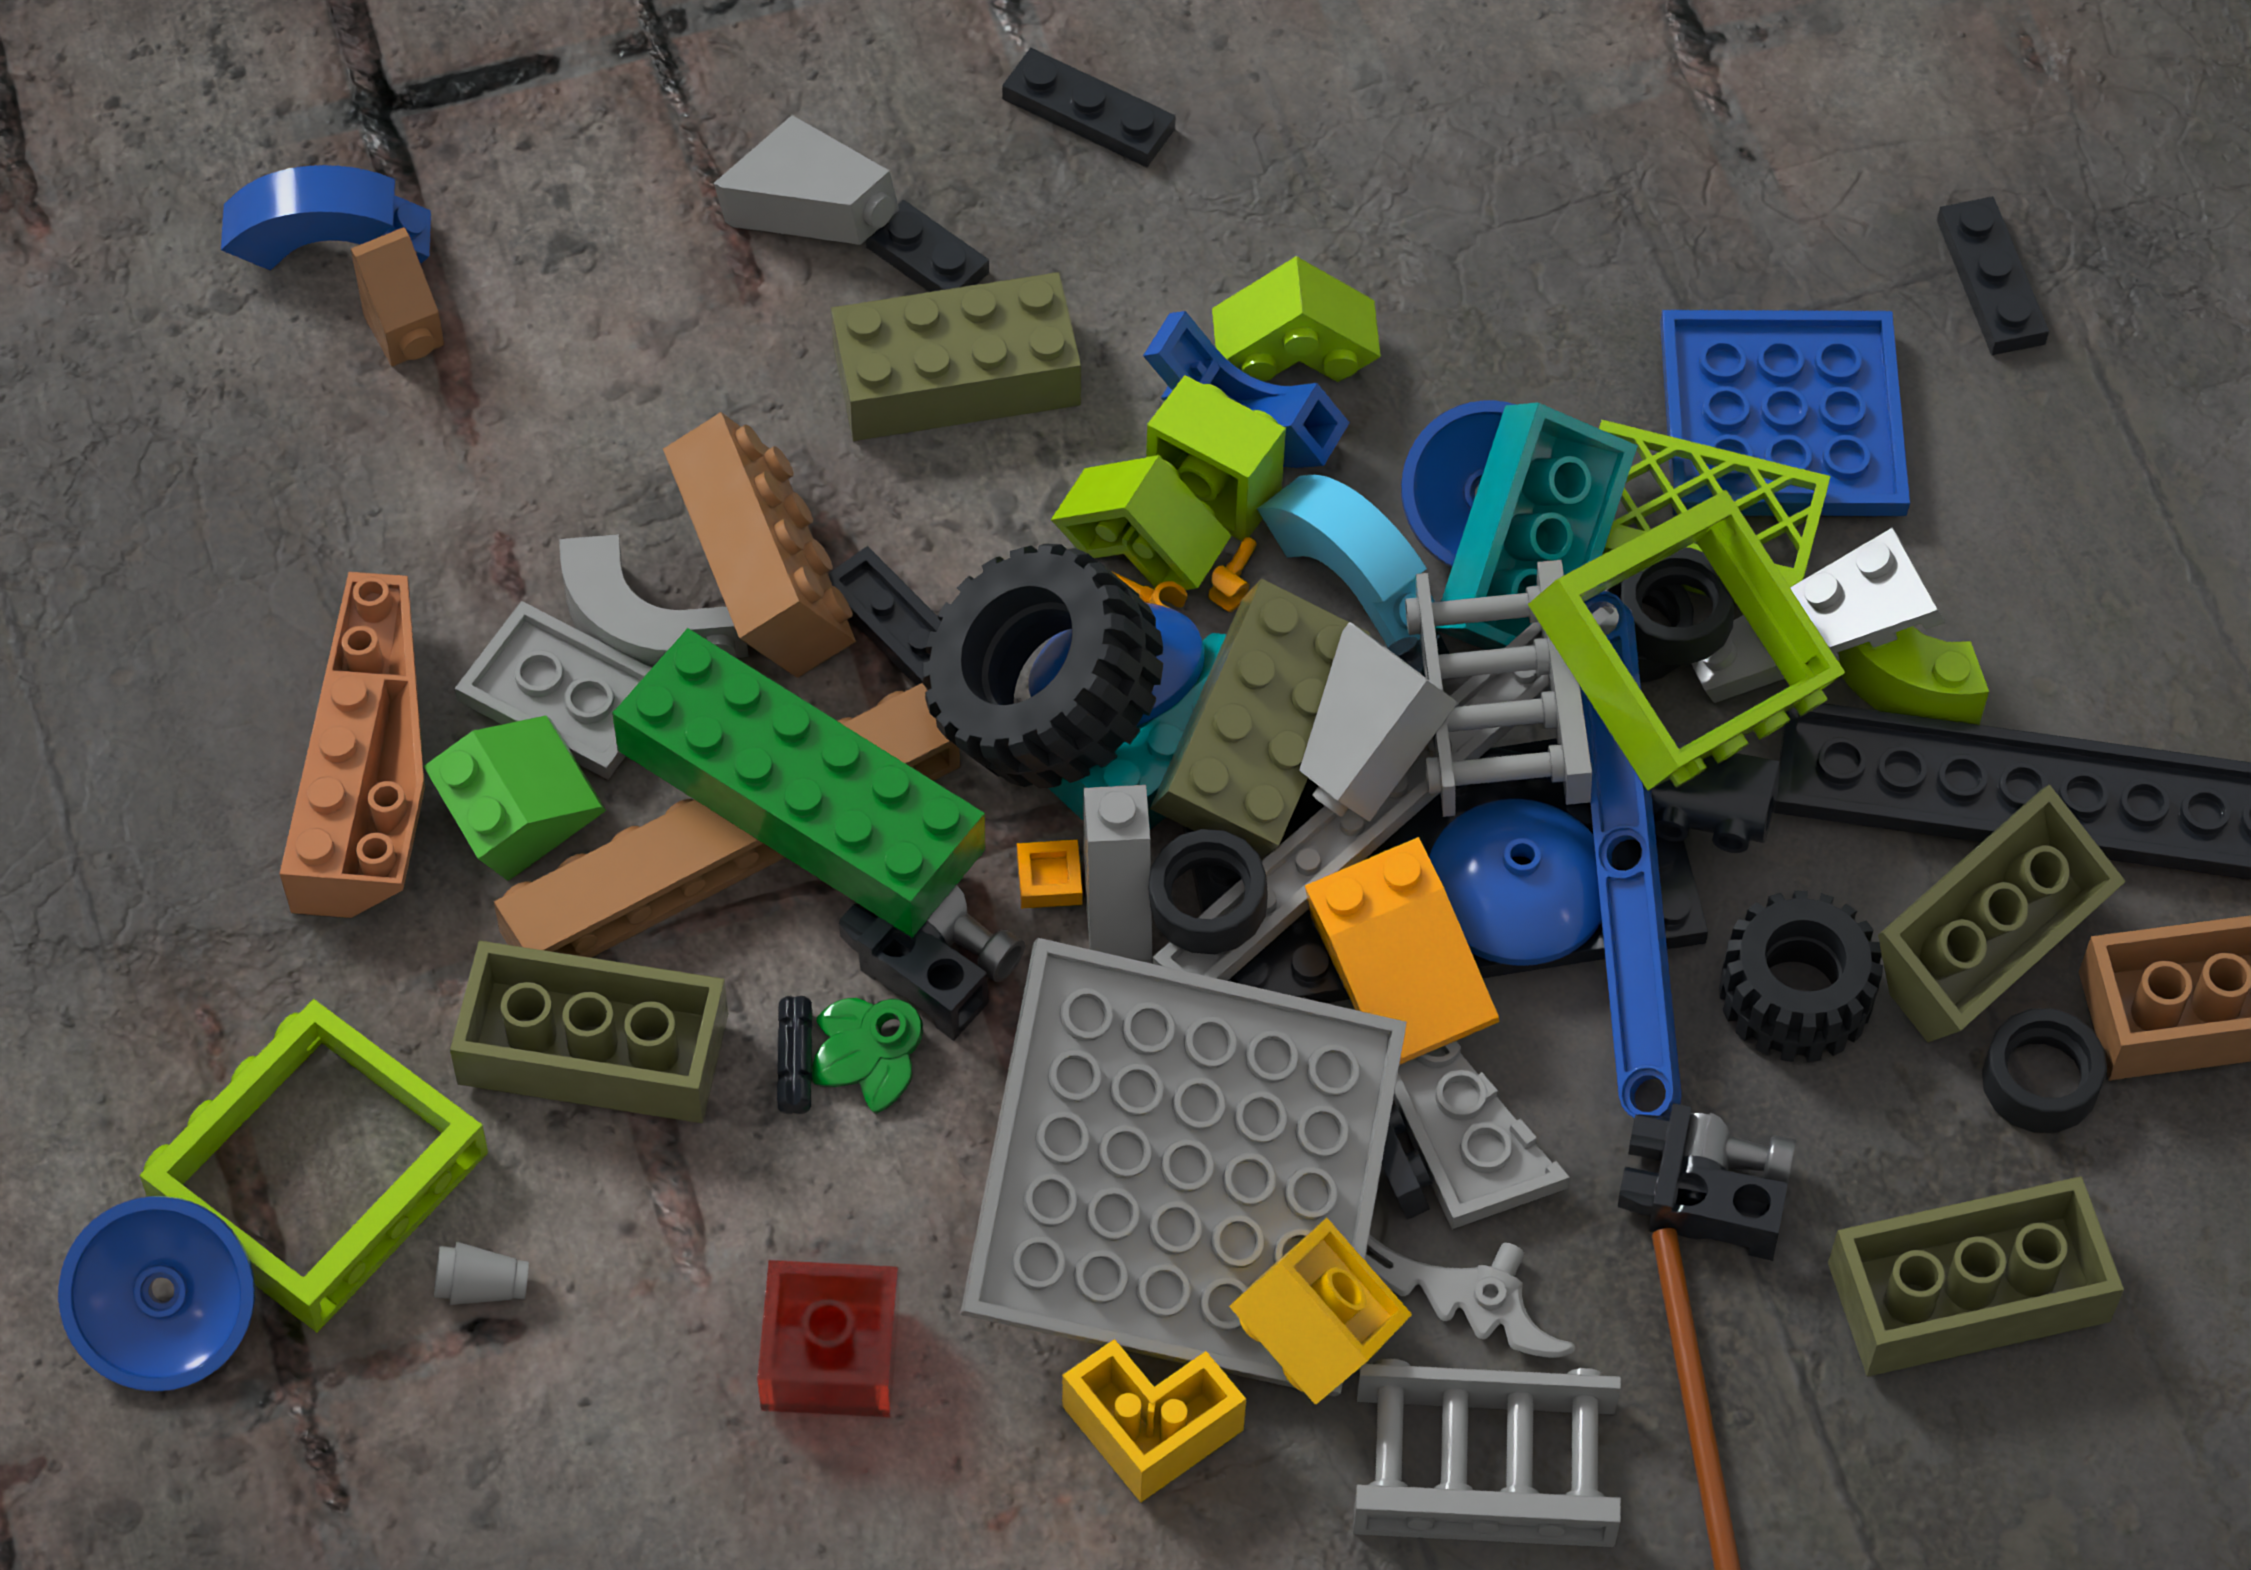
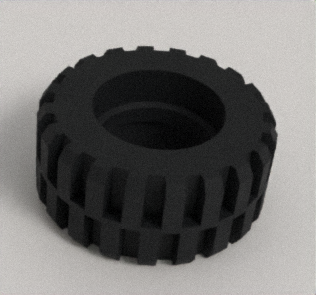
M1048 543L1039 545L1038 550L1032 545L1011 550L1010 558L1004 560L1000 556L995 557L982 565L983 572L975 579L972 576H968L957 587L960 593L952 604L945 602L939 612L938 619L941 620L937 632L930 631L926 645V652L931 655L930 661L923 662V685L930 689L925 692V701L930 715L936 718L937 728L945 738L997 777L1001 776L1009 783L1022 787L1034 784L1039 789L1060 786L1062 778L1069 783H1073L1090 776L1089 769L1095 765L1101 768L1107 766L1118 757L1115 751L1124 742L1131 744L1139 734L1140 729L1136 726L1143 714L1150 716L1156 702V697L1152 694L1154 685H1161L1164 663L1157 659L1156 656L1163 654L1161 631L1156 628V617L1149 605L1139 598L1137 592L1088 553L1077 548L1067 549L1062 544ZM1072 629L1069 653L1055 678L1036 695L1014 704L1017 680L1028 658L1041 644L1052 636Z

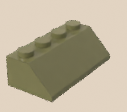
M2051 785L2040 790L1878 934L1889 994L1927 1043L1964 1029L2126 882Z

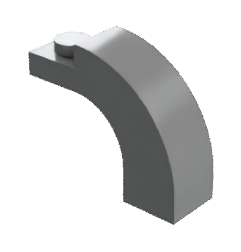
M619 534L559 539L566 602L571 619L577 630L651 668L687 628L735 658L749 657L748 644L739 639L727 607L670 610L651 605L639 598L629 588L624 579Z

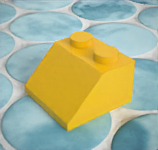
M1328 1218L1317 1225L1229 1306L1239 1317L1240 1324L1248 1336L1260 1342L1282 1366L1283 1373L1291 1385L1304 1392L1315 1405L1364 1365L1412 1315Z

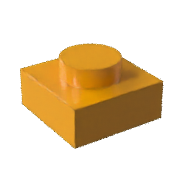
M1078 839L1017 843L1021 909L1082 905Z

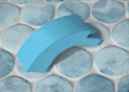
M1304 475L1296 478L1257 508L1287 558L1301 556L1314 558L1332 569L1349 586L1367 612L1387 647L1406 637L1420 639V634H1408L1405 599L1416 598V574H1421L1427 568L1401 532L1371 502L1337 480L1321 475Z

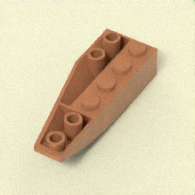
M348 572L280 869V878L290 911L293 914L352 918L404 889L425 791L408 576Z

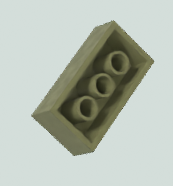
M1059 272L831 307L833 349L853 441L1081 405V362Z
M1261 579L1246 594L1239 605L1150 809L1193 831L1200 829L1221 830L1242 838L1260 855L1261 860L1277 848L1308 779L1306 775L1299 771L1342 631L1349 622ZM1360 628L1362 631L1370 635V632Z
M479 940L450 1047L457 1085L703 1123L729 1014L725 979Z
M2082 1176L1837 1230L1828 1261L1867 1377L2111 1322L2124 1291Z

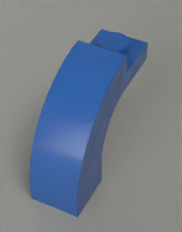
M332 165L295 167L277 171L252 181L224 203L221 251L271 270L289 253L310 243L345 241L361 245L405 227L418 260L422 264L429 258L431 210L395 196V179L380 173L354 167Z
M1186 311L1169 313L1143 355L1168 385L1161 396L1163 401L1167 399L1183 376L1186 375L1201 384H1211L1218 387L1228 398L1253 411L1260 410L1271 415L1278 424L1286 427L1283 467L1306 468L1324 466L1350 423L1318 383L1279 386L1260 381L1235 367L1218 351Z

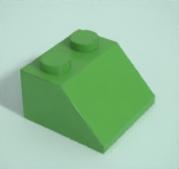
M548 716L473 730L423 766L477 858L507 881L607 811L556 726Z

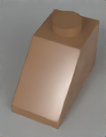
M405 227L351 248L364 318L391 367L407 360L420 359L428 355L432 350L444 346L439 311Z

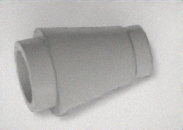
M457 1241L455 1248L439 1246L434 1297L449 1299V1305L512 1299L525 1300L529 1261L516 1260L513 1257Z

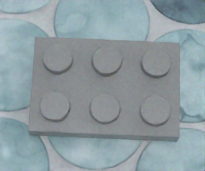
M521 601L455 687V693L458 702L500 724L548 716L556 726L577 763L609 780L626 757L617 751L612 713L652 668Z

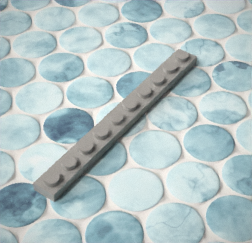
M1604 606L1592 614L1605 635L1612 632L1618 623L1619 615L1616 608ZM1539 622L1532 623L1505 648L1532 646L1534 639L1543 638L1541 624ZM1536 670L1472 676L1450 697L1458 702L1455 707L1539 699L1541 698V692L1550 691L1548 675L1537 676ZM1515 726L1448 732L1452 761L1480 758ZM1433 737L1370 822L1349 808L1340 817L1324 806L1262 861L1267 875L1266 917L1253 937L1236 949L1215 955L1191 953L1169 942L1153 956V964L1228 981L1309 909L1305 885L1363 861L1438 795H1429L1425 768V758L1435 757ZM1241 879L1198 918L1214 919L1227 915L1240 906L1245 895L1243 880Z

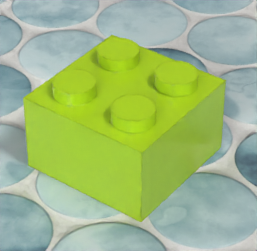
M1184 375L1147 424L1146 457L1160 455L1163 460L1171 463L1179 472L1180 479L1195 496L1213 509L1216 519L1230 535L1243 541L1245 537H1250L1263 519L1257 508L1282 490L1286 427L1278 424L1266 412L1260 410L1253 411L1228 398L1218 387L1211 384H1201Z

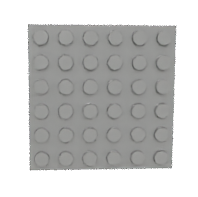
M1037 938L1033 944L960 1315L1105 1346L1115 1339L1124 1351L1188 1364L1207 1351L1224 1373L1295 1388L1285 1377L1282 1366L1260 1342L1248 1336L1240 1324L1239 1317L1229 1306L1326 1218L1331 1221L1365 1260L1407 1022ZM1343 1382L1328 1395L1336 1397L1341 1394Z

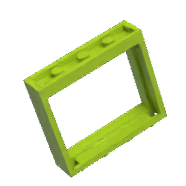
M1727 490L1558 578L1528 603L1533 614L1648 791L1668 779L1672 781L1675 787L1681 786L1707 768L1703 759L1712 755L1719 764L1745 748L1749 743L1744 736L1753 731L1759 740L1765 738L1790 721L1786 712L1793 708L1796 709L1800 717L1807 714L1828 700L1822 690L1845 674L1838 660ZM1697 542L1790 687L1679 749L1584 602Z
M313 999L300 1013L294 1012L282 1021L276 1030L274 1039L257 1056L246 1058L237 1067L231 1078V1083L214 1100H206L195 1109L189 1118L187 1127L170 1144H163L149 1156L145 1163L144 1171L139 1176L147 1197L169 1196L181 1198L203 1206L221 1218L234 1231L245 1248L251 1262L255 1286L318 1333L488 1154L483 1125ZM321 1044H324L440 1131L441 1134L323 1258L302 1277L183 1184Z

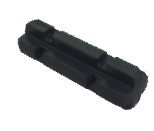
M786 996L778 1003L777 1107L780 1112L785 1114H804L811 1108V1028L813 1010L811 1000L805 996Z

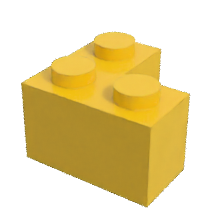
M1115 1339L1062 1375V1407L1140 1503L1244 1431L1246 1398L1207 1351L1155 1387Z

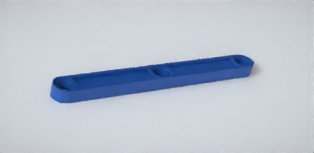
M1603 591L1584 603L1591 614L1604 606L1617 609L1619 615L1618 623L1615 629L1607 634L1606 637L1641 690L1635 624L1632 612L1617 595ZM1580 686L1592 768L1590 803L1619 1099L1622 1108L1634 1119L1636 1114L1670 1118L1673 1103L1681 1105L1682 1094L1651 790L1648 791ZM1625 840L1638 841L1642 848V855L1638 864L1627 871L1615 869L1611 861L1614 848ZM1650 1079L1662 1081L1666 1090L1662 1105L1651 1112L1640 1111L1635 1103V1093L1638 1087L1644 1081Z

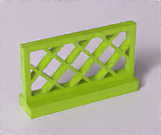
M1601 419L1599 429L1638 445L1636 451L1643 461L1630 468L1626 483L1650 471L1664 493L1637 508L1624 487L1620 501L1628 513L1613 521L1603 554L1651 530L1644 518L1671 504L1677 515L1687 511L1680 498L1707 485L1713 496L1721 493L1723 490L1716 479L1734 470L1748 474L1757 490L1734 501L1738 509L1742 511L1763 499L1765 500L1779 523L1756 536L1763 545L1786 533L1798 551L1794 568L1779 564L1775 565L1789 587L1804 580L1831 476ZM1649 450L1657 451L1658 453L1652 456ZM1676 456L1691 460L1700 475L1673 489L1659 465ZM1706 464L1713 465L1716 467L1709 470ZM1764 478L1774 481L1767 484ZM1789 485L1814 490L1811 506L1791 517L1787 516L1774 493ZM1806 522L1803 536L1801 537L1795 527ZM1635 523L1638 529L1631 528L1628 526ZM1697 542L1687 546L1702 552ZM1682 585L1687 591L1706 595L1699 589Z

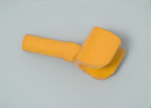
M1250 537L1243 539L1231 562L1226 567L1223 565L1218 566L1212 573L1211 582L1213 587L1209 590L1208 598L1228 612H1233L1237 609L1249 590V583L1239 576L1257 546L1256 541Z
M1111 571L1137 592L1139 598L1145 603L1167 607L1161 601H1168L1176 607H1183L1186 602L1187 593L1185 588L1174 581L1162 582L1155 589H1152Z

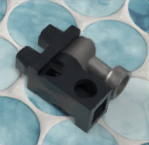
M957 885L913 938L858 903L853 904L839 921L840 937L859 953L860 971L873 980L877 978L886 988L895 994L904 996L934 1018L935 1027L953 1041L989 1003L987 976L995 982L1003 981L1015 969L1025 949V942L1010 931L1000 930L993 935L967 913L964 893ZM956 943L978 955L977 965L950 946Z
M1673 1103L1670 1118L1636 1114L1628 1154L1660 1160L1661 1166L1659 1173L1625 1167L1618 1207L1637 1214L1651 1216L1650 1232L1663 1228H1673L1677 1231V1235L1686 1238H1709L1750 1248L1748 1255L1773 1261L1796 1139L1775 1135L1770 1139L1768 1147L1730 1136L1728 1127L1721 1117L1711 1112L1710 1115L1691 1113L1692 1107ZM1728 1168L1764 1171L1763 1178L1730 1172Z

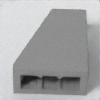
M793 115L714 182L724 221L730 226L861 245L875 231L885 226L892 216L899 211L891 174L888 169Z
M1351 622L1342 631L1299 771L1318 785L1312 796L1331 811L1342 817L1349 808L1370 822L1458 702Z
M1146 785L1084 788L1083 867L1089 949L1152 964V911L1148 891L1151 850Z

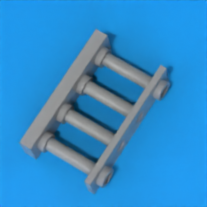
M1562 560L1537 562V586L1526 587V593L1432 602L1428 573L1416 574V598L1405 599L1407 629L1409 635L1420 634L1425 677L1443 690L1442 679L1536 670L1537 676L1548 675L1550 691L1541 692V698L1458 706L1452 710L1433 736L1435 757L1425 758L1429 795L1440 794L1443 817L1455 816V786L1551 777L1552 783L1563 782L1566 805L1591 802L1592 768L1580 685L1543 627L1541 626L1543 638L1534 639L1532 646L1438 655L1435 626L1529 617L1530 623L1539 622L1528 606V603L1555 580L1564 576ZM1543 723L1545 729L1555 728L1558 745L1548 746V752L1452 761L1448 732Z
M1382 1359L1373 1364L1362 1365L1359 1371L1357 1402L1377 1403L1375 1481L1369 1485L1357 1484L1353 1534L1615 1547L1620 1526V1498L1604 1497L1598 1491V1414L1615 1415L1621 1389V1377L1605 1376L1601 1371L1589 1368L1571 1370L1567 1374L1418 1367L1410 1366L1409 1363L1399 1359ZM1403 1404L1442 1406L1441 1484L1435 1488L1408 1487L1406 1483L1402 1482ZM1468 1407L1507 1409L1506 1487L1500 1492L1473 1490L1471 1486L1467 1485ZM1533 1411L1572 1413V1491H1569L1566 1495L1539 1494L1536 1489L1532 1488Z

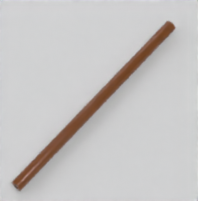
M1663 1228L1652 1233V1241L1714 1570H1741L1677 1231L1673 1228Z

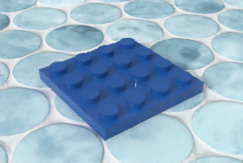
M1662 310L1660 329L1667 436L1831 476L1821 516H1907L1910 497L1892 311ZM1676 456L1669 460L1670 483L1673 489L1700 475L1689 459ZM1706 464L1709 470L1716 467L1713 465ZM1733 470L1716 479L1722 490H1727L1733 501L1757 490L1746 473ZM1764 478L1767 484L1774 481ZM1705 485L1680 498V500L1688 510L1713 497V494L1708 486ZM1789 485L1774 493L1787 516H1793L1811 506L1814 490ZM1764 499L1740 511L1743 516H1774ZM1672 507L1673 515H1677L1674 508Z

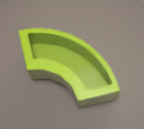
M1912 626L1896 632L1897 640L1873 648L1870 642H1866L1838 652L1840 659L1838 662L1845 671V674L1841 677L1861 699L1878 711L1980 725L1989 689L1971 641L1946 642L1927 636Z

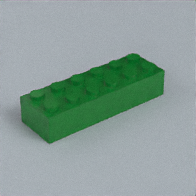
M689 628L683 632L612 713L617 751L912 938L986 850L984 812Z

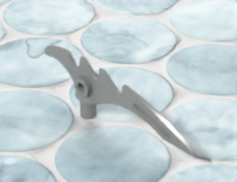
M1369 1234L1367 1249L1386 1261L1393 1268H1386L1366 1254L1365 1261L1390 1290L1400 1296H1407L1417 1284L1421 1285L1441 1320H1451L1456 1309L1461 1307L1475 1335L1479 1339L1488 1338L1499 1324H1503L1509 1346L1514 1350L1550 1358L1563 1357L1574 1352L1575 1345L1573 1343L1548 1335L1538 1328L1528 1316L1522 1298L1523 1283L1514 1277L1525 1255L1518 1246L1511 1243H1502L1491 1266L1478 1265L1475 1268H1447L1425 1264L1402 1256L1387 1248Z

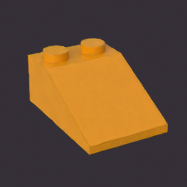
M1419 837L1305 885L1311 918L1355 1010L1407 1022L1399 1065L1500 1022L1498 1013L1446 891Z

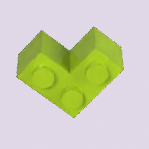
M1297 256L1212 308L1215 347L1235 367L1263 382L1272 379L1275 375L1298 361L1336 382H1340L1381 357L1375 301Z
M1160 455L1084 468L1051 518V521L1077 549L1088 553L1093 558L1125 554L1154 587L1165 581H1174L1185 588V590L1198 588L1231 537L1230 533L1216 519L1213 509L1195 496L1180 479L1177 469L1171 463L1163 460Z

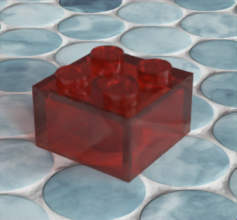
M779 1260L768 1261L757 1376L761 1411L890 1418L900 1304L898 1267Z

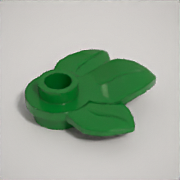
M846 998L829 1005L816 1017L819 1027L830 1038L821 1045L815 1055L812 1066L813 1083L819 1087H840L859 1082L868 1107L876 1114L887 1109L897 1101L912 1080L913 1072L910 1054L916 1050L923 1036V1022L916 1009L908 1002L900 999H886L873 1005L858 998ZM892 1019L900 1021L899 1030L890 1037L881 1035L882 1026L887 1021Z

